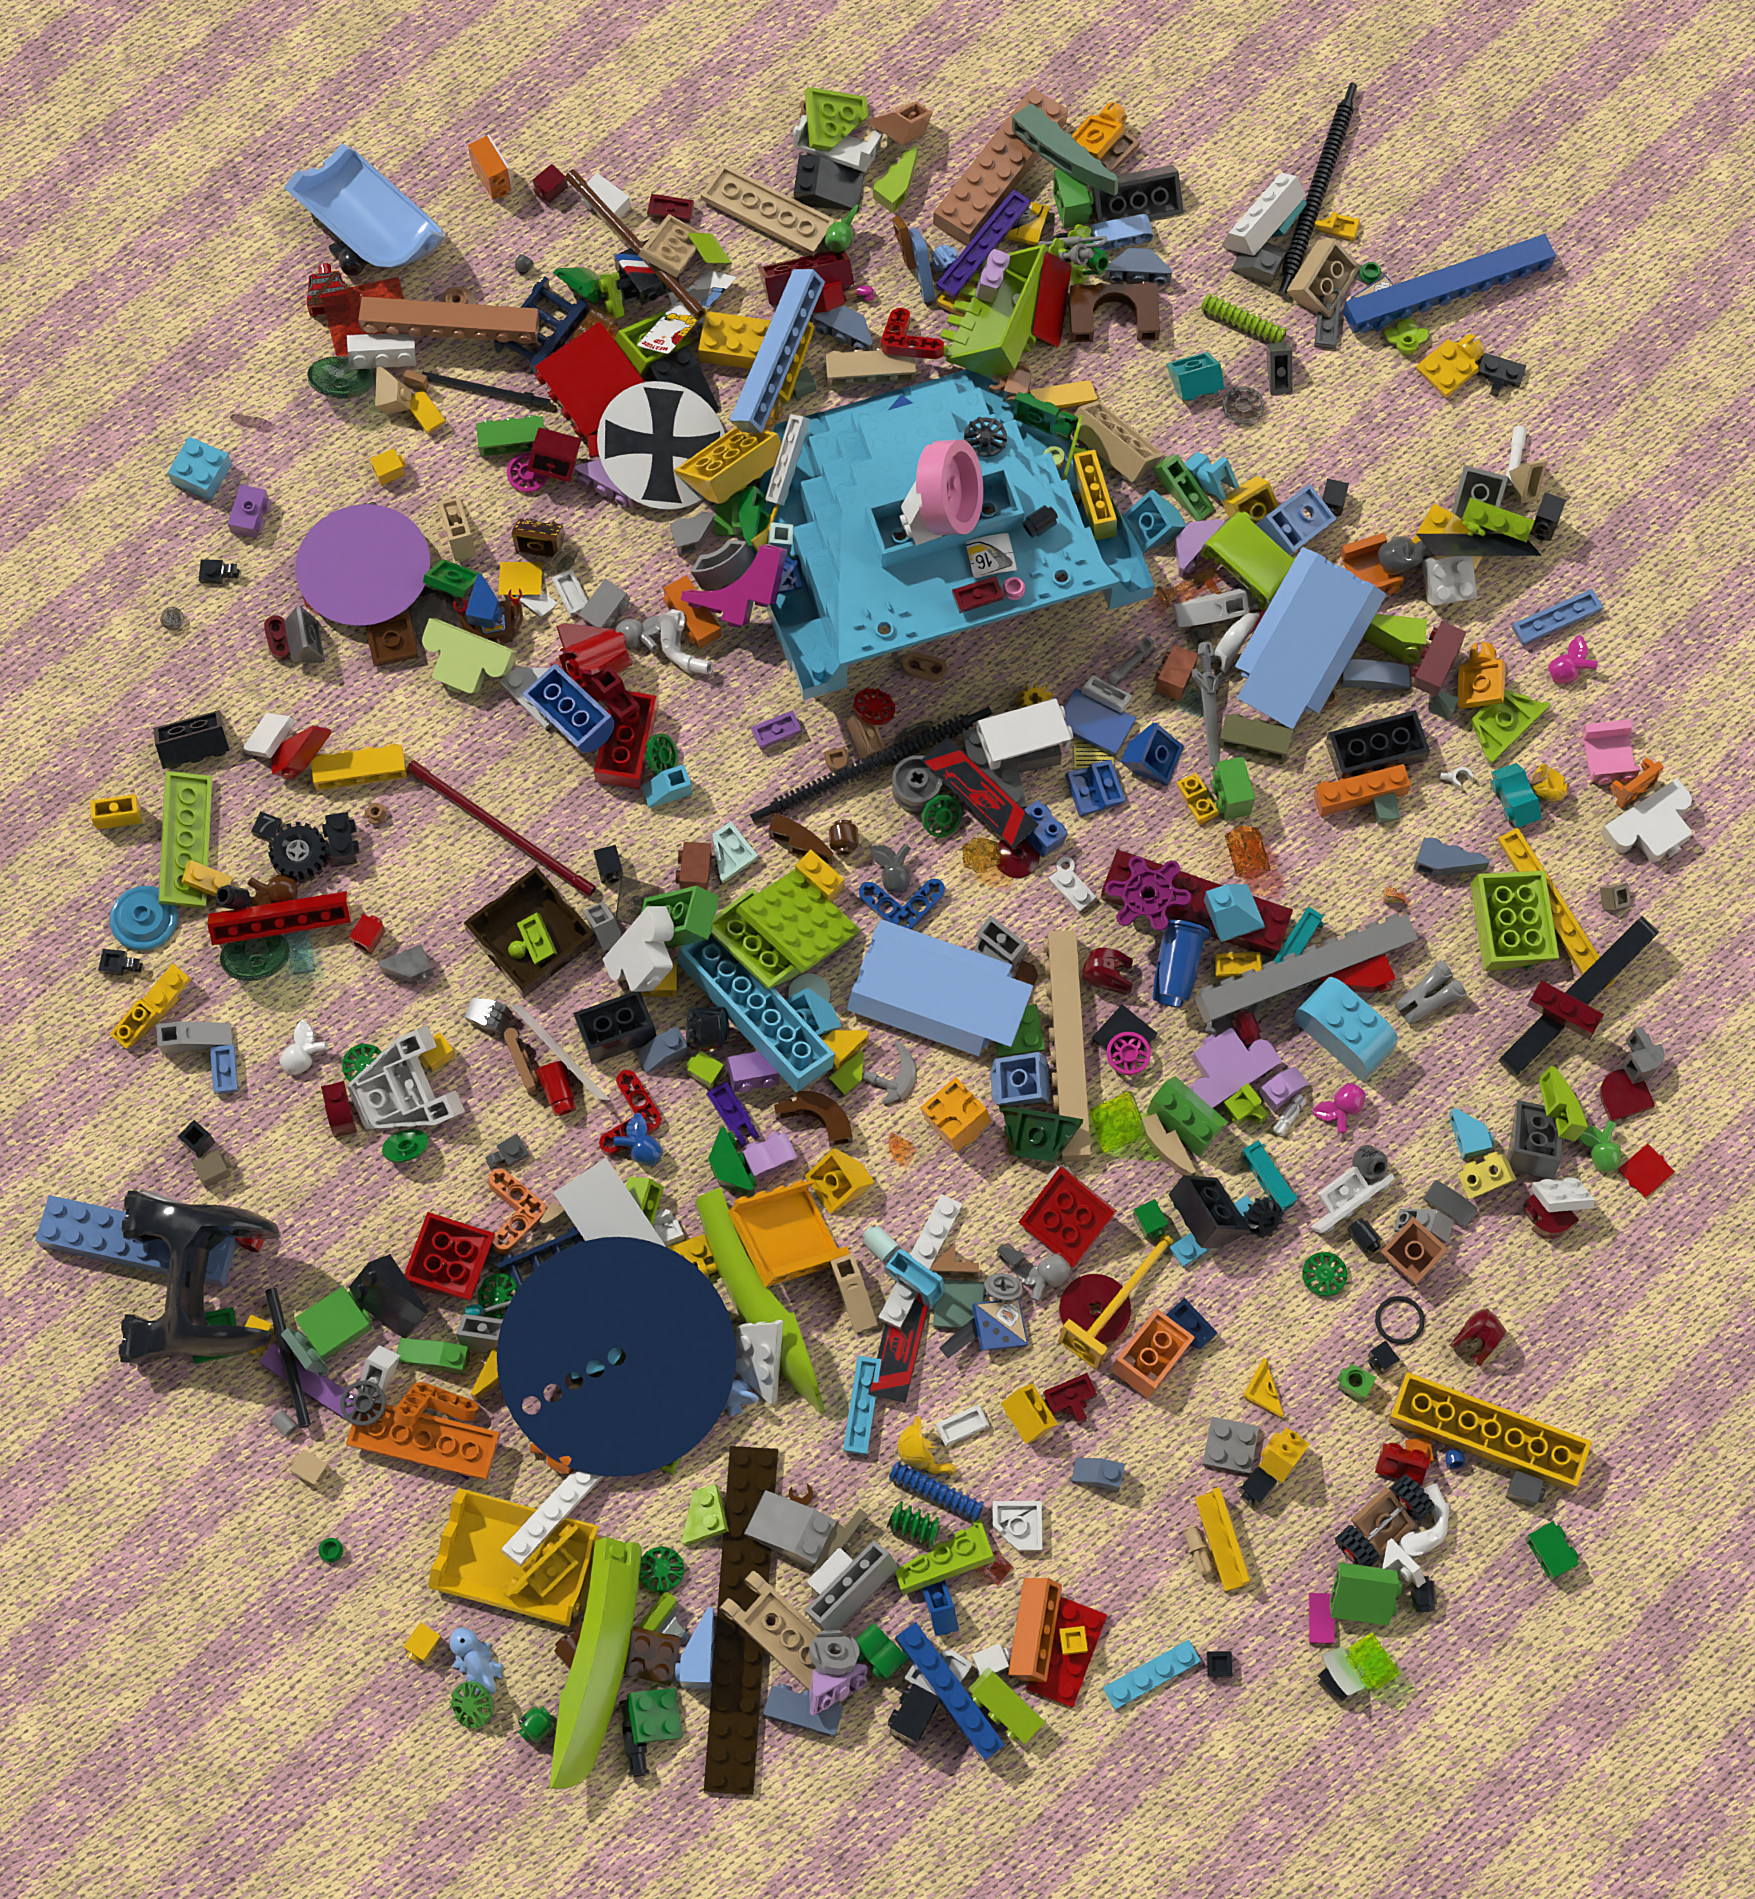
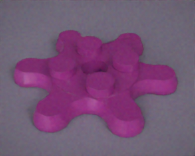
M1134 856L1128 863L1132 872L1131 877L1123 882L1116 880L1108 882L1105 886V891L1111 897L1124 900L1125 905L1116 916L1117 922L1120 925L1126 927L1131 925L1136 918L1145 917L1150 920L1153 929L1163 931L1168 926V919L1165 915L1167 908L1171 906H1187L1191 901V894L1188 890L1176 889L1172 885V880L1180 872V866L1176 861H1167L1162 868L1150 870L1146 866L1144 858ZM1148 890L1155 893L1154 898L1148 899L1143 898L1142 895Z

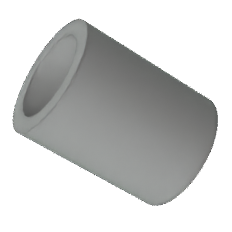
M283 1410L276 1413L270 1420L284 1437H288L298 1427Z

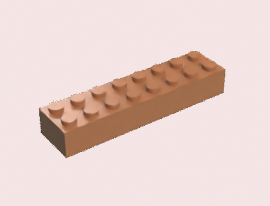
M1033 87L934 211L933 225L965 245L972 241L1040 157L1038 153L1012 131V116L1032 103L1038 109H1042L1048 118L1057 122L1061 129L1067 122L1068 109Z

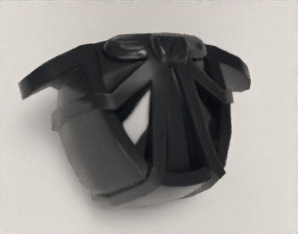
M692 1006L687 1016V1046L692 1050L701 1051L723 1047L729 1034V1021L725 1007L706 1006L698 1008L697 1006Z

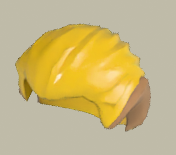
M1545 763L1541 764L1532 775V788L1537 797L1547 802H1557L1567 795L1569 785L1568 783L1564 784L1565 778L1559 772L1550 768Z

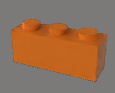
M685 575L663 587L664 597L662 599L668 609L672 608L684 612L686 621L684 628L687 631L685 635L691 645L695 643L697 648L700 649L722 637L721 627L712 613L708 611V607H691L687 605L688 602L681 600L682 591L688 589L696 590L688 576Z

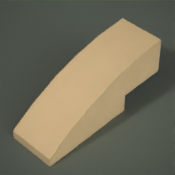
M1156 1113L1140 1120L1138 1128L1154 1152L1180 1174L1195 1176L1196 1170L1176 1131L1174 1130L1166 1134Z

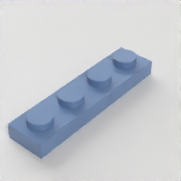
M1590 589L1514 623L1511 628L1521 645L1524 646L1602 611L1603 606L1594 590Z

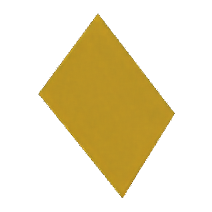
M500 562L498 595H508L510 589H512V595H520L519 588L522 590L523 595H541L543 562Z

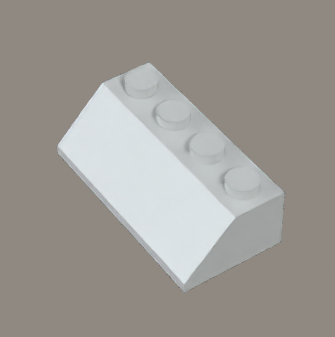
M1280 173L1235 224L1221 246L1225 249L1254 256L1305 198L1306 194L1297 176Z

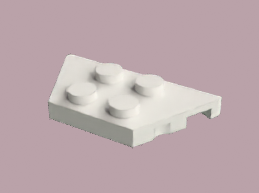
M783 1321L741 1324L736 1328L735 1371L772 1405L778 1398Z

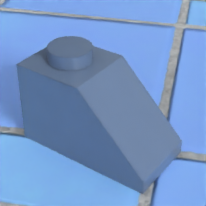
M677 1026L657 1035L636 1054L647 1074L689 1055L688 1046Z
M1076 1458L1071 1482L1119 1493L1125 1464L1102 1458Z

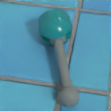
M511 1300L487 1308H483L479 1304H472L466 1306L465 1314L485 1317L487 1312L509 1306Z

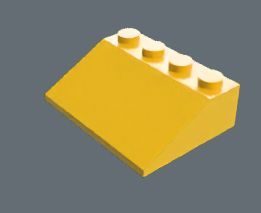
M734 427L675 468L674 472L704 498L721 504L728 501L731 495L745 489L747 484L755 479H759L764 475V472L775 466L781 441L778 434L763 429L762 433H745Z

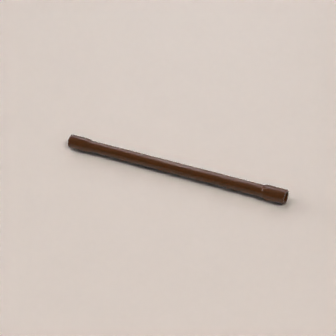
M575 169L570 170L566 174V180L586 198L636 254L639 255L644 245L588 186L582 176ZM641 258L683 303L684 307L695 319H701L705 315L706 310L671 274Z

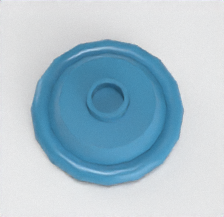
M137 886L126 890L116 899L110 911L109 925L113 936L123 946L135 951H149L162 946L172 937L178 924V910L175 905L158 904L159 888L154 886Z

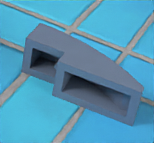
M1350 659L1341 674L1342 687H1364V690L1410 689L1409 666L1397 663Z

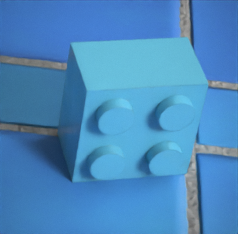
M189 436L167 473L173 485L211 501L230 470L232 463L228 453Z

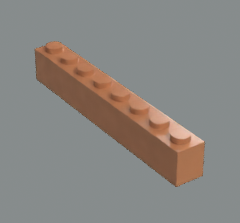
M374 297L361 298L359 313L361 331L367 333L385 332L391 335L399 333L411 336L429 335L434 338H441L443 336L455 339L473 338L478 341H485L487 339L499 342L517 341L523 344L537 343L540 322L539 312L536 308Z

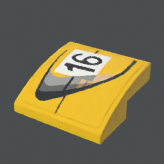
M1031 202L1030 207L1004 238L1038 246L1050 206Z

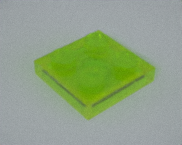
M1127 1091L1089 1109L1103 1153H1110L1147 1136L1134 1094L1131 1091Z

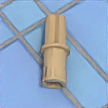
M1198 1525L1186 1527L1183 1529V1533L1190 1549L1188 1553L1192 1555L1198 1573L1200 1575L1208 1574L1212 1567L1206 1553L1207 1545L1203 1544Z

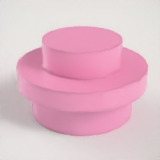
M1017 577L1008 578L1002 585L1003 595L1010 600L1020 599L1025 593L1024 582Z

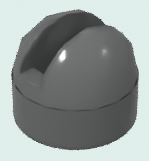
M519 254L515 260V269L522 274L527 273L534 265L533 261L523 254Z

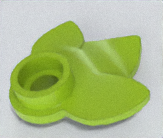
M1410 318L1401 319L1397 327H1385L1384 329L1387 341L1396 344L1399 352L1404 355L1413 354L1419 344L1427 341L1429 334L1428 329H1417V324Z

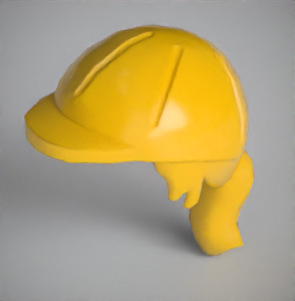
M915 1416L912 1425H909L898 1438L897 1449L902 1461L912 1468L924 1469L933 1475L940 1473L954 1474L957 1470L954 1464L949 1462L936 1464L934 1462V1456L929 1449L935 1448V1445L931 1446L933 1442L928 1441L922 1436L920 1416Z

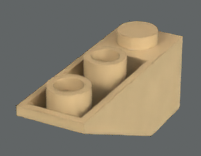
M853 1253L830 1261L833 1276L855 1334L878 1326Z

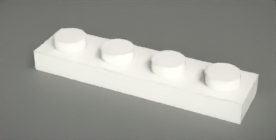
M790 414L764 500L784 506L792 478L795 474L796 464L802 451L804 438L808 432L810 419Z

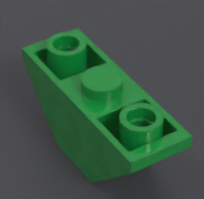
M723 1126L719 1129L708 1157L710 1168L720 1186L752 1196L755 1194L754 1187L757 1186L752 1173H746L744 1166L747 1164L741 1152H736L734 1145L737 1144L732 1132L727 1133Z

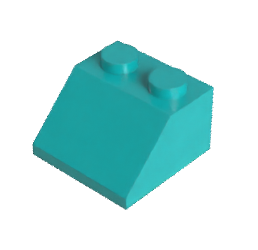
M1208 351L1166 363L1176 393L1182 400L1192 401L1200 395H1213L1218 393V390L1225 388L1221 364Z

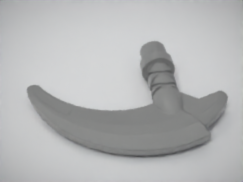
M895 1041V1046L900 1054L901 1068L896 1079L889 1081L878 1076L877 1073L866 1071L863 1080L868 1081L870 1084H876L887 1089L888 1095L883 1099V1104L891 1103L898 1099L903 1101L914 1085L916 1071L913 1058L899 1041Z

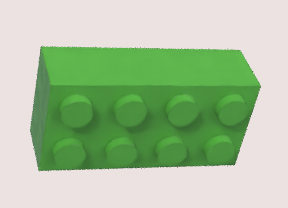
M693 886L645 898L641 913L647 906L667 907L674 925V934L672 939L664 941L666 949L708 940L712 932L713 918L718 909L719 896L699 886Z

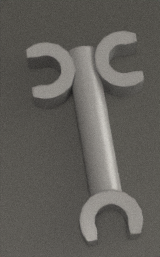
M1148 635L1141 645L1138 644L1136 646L1138 650L1122 667L1107 678L1111 685L1117 687L1122 682L1124 676L1141 659L1146 660L1147 655L1151 651H1155L1154 641Z

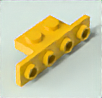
M568 1524L558 1534L561 1539L555 1545L550 1542L540 1551L543 1556L537 1562L532 1559L522 1569L525 1574L519 1580L514 1577L504 1586L507 1589L504 1595L508 1597L526 1580L543 1598L578 1564L562 1544L579 1527L576 1524L573 1527Z

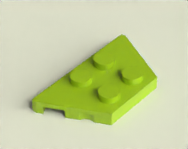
M1504 689V703L1485 705L1472 718L1471 723L1488 764L1492 765L1551 704L1546 701L1543 703L1530 699V696L1518 695L1513 691Z

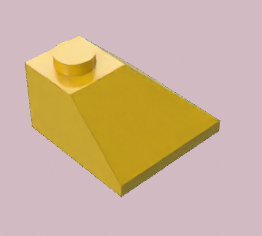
M836 1148L828 1152L804 1175L808 1181L814 1180L815 1183L812 1185V1188L829 1214L861 1196L875 1183L861 1162Z

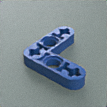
M930 879L904 906H901L873 882H865L859 888L860 900L885 921L899 925V919H906L910 912L913 916L908 919V926L902 925V927L911 930L943 898L945 893V886L941 880ZM930 886L934 888L939 886V893L934 892L930 896V901H932L930 903L926 898L930 893ZM865 889L868 891L874 890L873 895L879 899L876 905H874L875 899L872 896L865 897ZM916 901H922L926 908L918 912L913 909L912 905ZM883 903H890L893 906V910L890 913H883L880 910V906Z

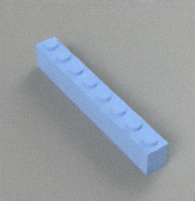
M793 269L729 420L741 432L762 433L825 283L813 269Z

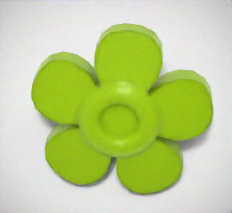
M1463 520L1462 524L1470 529L1468 535L1472 536L1474 532L1482 536L1486 534L1479 525Z

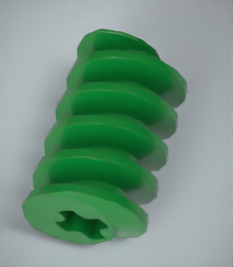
M900 1501L895 1506L886 1528L893 1523L894 1532H897L902 1527L903 1536H906L911 1531L912 1540H915L920 1535V1543L924 1544L929 1539V1547L932 1548L941 1526L939 1525V1517H936L931 1522L930 1513H927L922 1518L921 1509H918L913 1514L912 1505L903 1510V1502Z

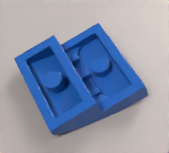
M1112 760L1092 763L1087 768L1069 771L1065 774L1079 817L1126 802Z

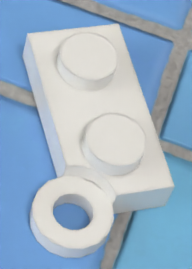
M1062 857L1057 861L1056 867L1058 871L1049 877L1048 881L1080 913L1093 903L1097 897L1073 872L1075 868L1074 861L1069 857ZM1067 862L1069 863L1070 868L1064 870L1062 869L1061 864Z

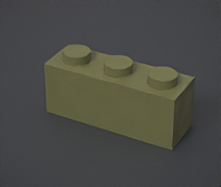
M1236 713L1226 714L1219 747L1285 762L1293 729H1289L1283 724H1268L1261 719H1247Z

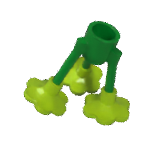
M1078 224L1074 230L1068 233V237H1091V229L1088 226ZM1055 238L1049 247V253L1058 258L1060 252L1068 253L1069 251L1064 249L1065 242L1059 238ZM1097 247L1090 248L1095 252L1092 258H1088L1086 265H1076L1070 261L1069 264H1071L1072 270L1069 285L1084 284V281L1088 279V275L1095 274L1101 276L1102 272H1105L1109 266L1107 252Z

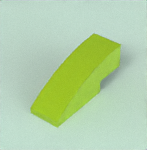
M1550 1066L1538 1079L1547 1117L1555 1118L1560 1138L1576 1141L1588 1128L1584 1113L1564 1077L1555 1066Z

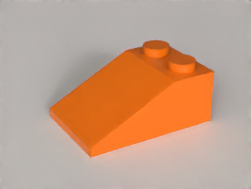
M1156 1308L1117 1357L1110 1371L1149 1400L1195 1337Z

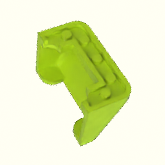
M1236 512L1203 544L1200 554L1206 560H1209L1210 557L1216 558L1214 561L1216 565L1220 563L1252 592L1251 596L1253 598L1257 596V599L1260 601L1258 607L1262 611H1266L1296 559V557L1292 558L1255 525L1253 518L1246 512Z

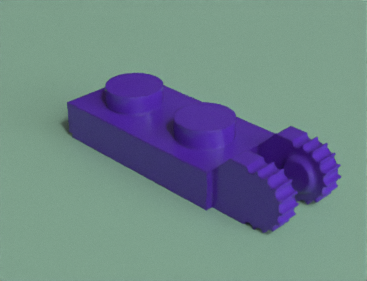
M726 1081L706 1093V1096L726 1127L734 1134L742 1148L747 1143L738 1129L744 1125L754 1140L759 1138L756 1129L751 1123V1118Z

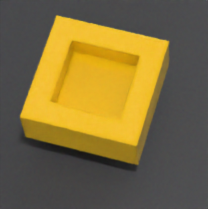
M1084 1626L1059 1630L1063 1655L1086 1653L1088 1651Z

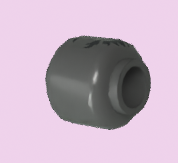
M1364 1145L1355 1152L1352 1165L1358 1168L1362 1176L1373 1180L1385 1173L1388 1159L1376 1147Z

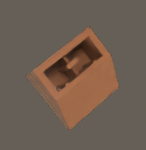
M915 101L892 108L870 119L868 124L873 126L875 130L892 138L895 143L905 145L925 134L933 112Z

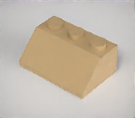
M1335 238L1317 240L1288 287L1287 292L1299 305L1317 314L1320 311L1323 316L1330 318L1336 308L1339 297L1338 293L1333 292V289L1342 288L1340 294L1343 297L1360 266ZM1320 296H1324L1323 304L1319 301ZM1328 302L1333 303L1334 309L1327 310L1325 305Z

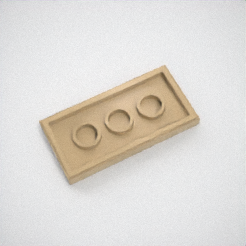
M668 214L641 249L638 256L677 278L697 251L687 233L701 232Z

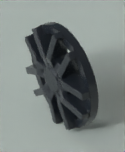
M978 417L974 421L969 422L964 432V440L971 446L979 444L978 451L974 449L977 456L992 457L1004 449L1007 433L1003 424L998 422L996 418ZM979 423L980 426H981V429H979V428L976 426V424ZM993 425H996L997 427L994 430H992L991 427ZM968 438H976L974 440L968 441ZM994 439L1001 440L1002 444L995 441ZM990 445L996 447L997 449L991 452ZM982 446L987 447L986 453L981 452Z

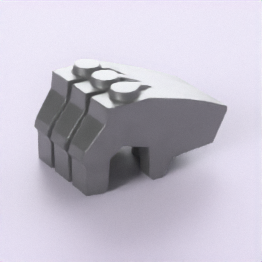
M472 997L464 1018L484 1031L491 1030L499 1036H504L513 1012L506 1004L498 1001Z

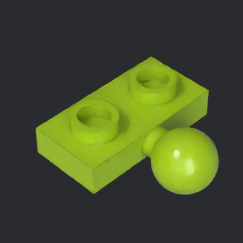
M535 913L517 923L524 941H514L509 945L508 951L512 958L521 959L529 950L534 964L540 965L558 955L539 913Z

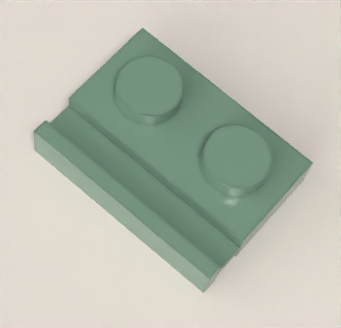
M287 1328L281 1334L306 1370L315 1374L319 1373L322 1377L329 1371L320 1355L301 1331L296 1332Z

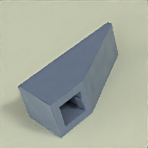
M1424 837L1413 869L1432 876L1487 870L1491 859L1486 858L1481 853L1464 851L1462 847L1457 845L1449 846L1443 844L1437 838Z

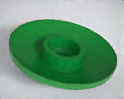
M402 1130L393 1134L384 1142L382 1153L388 1161L395 1163L407 1162L420 1156L427 1149L429 1140L427 1135L421 1130Z

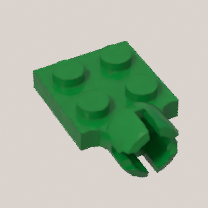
M1018 391L1014 399V420L1062 440L1069 441L1071 439V433L1076 429L1078 417L1066 411L1060 413L1059 408L1053 403L1040 401L1029 393Z

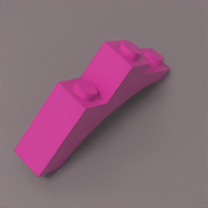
M768 544L761 545L751 566L734 583L715 591L688 589L682 591L681 600L688 602L687 605L691 607H709L708 611L721 614L723 611L721 620L728 622V626L741 628V625L743 626L750 622L754 601L755 605L761 607H768V605L776 603L787 549Z

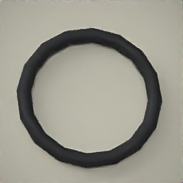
M1394 1296L1387 1298L1376 1311L1375 1323L1377 1330L1384 1339L1391 1343H1410L1418 1338L1424 1329L1425 1318L1423 1311L1415 1301L1408 1297ZM1405 1301L1417 1310L1420 1318L1419 1328L1410 1338L1395 1339L1387 1335L1382 1329L1380 1323L1381 1312L1390 1302Z

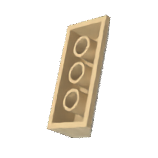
M1099 400L1080 406L1074 414L1078 418L1080 414L1083 415L1077 440L1084 442L1089 450H1095L1096 454L1100 455L1108 466L1117 469L1127 481L1135 482L1142 479L1165 455Z

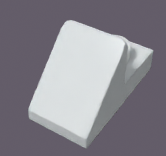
M1392 1538L1388 1540L1382 1569L1397 1570L1398 1576L1402 1575L1407 1582L1412 1581L1417 1587H1420L1426 1582L1421 1568Z

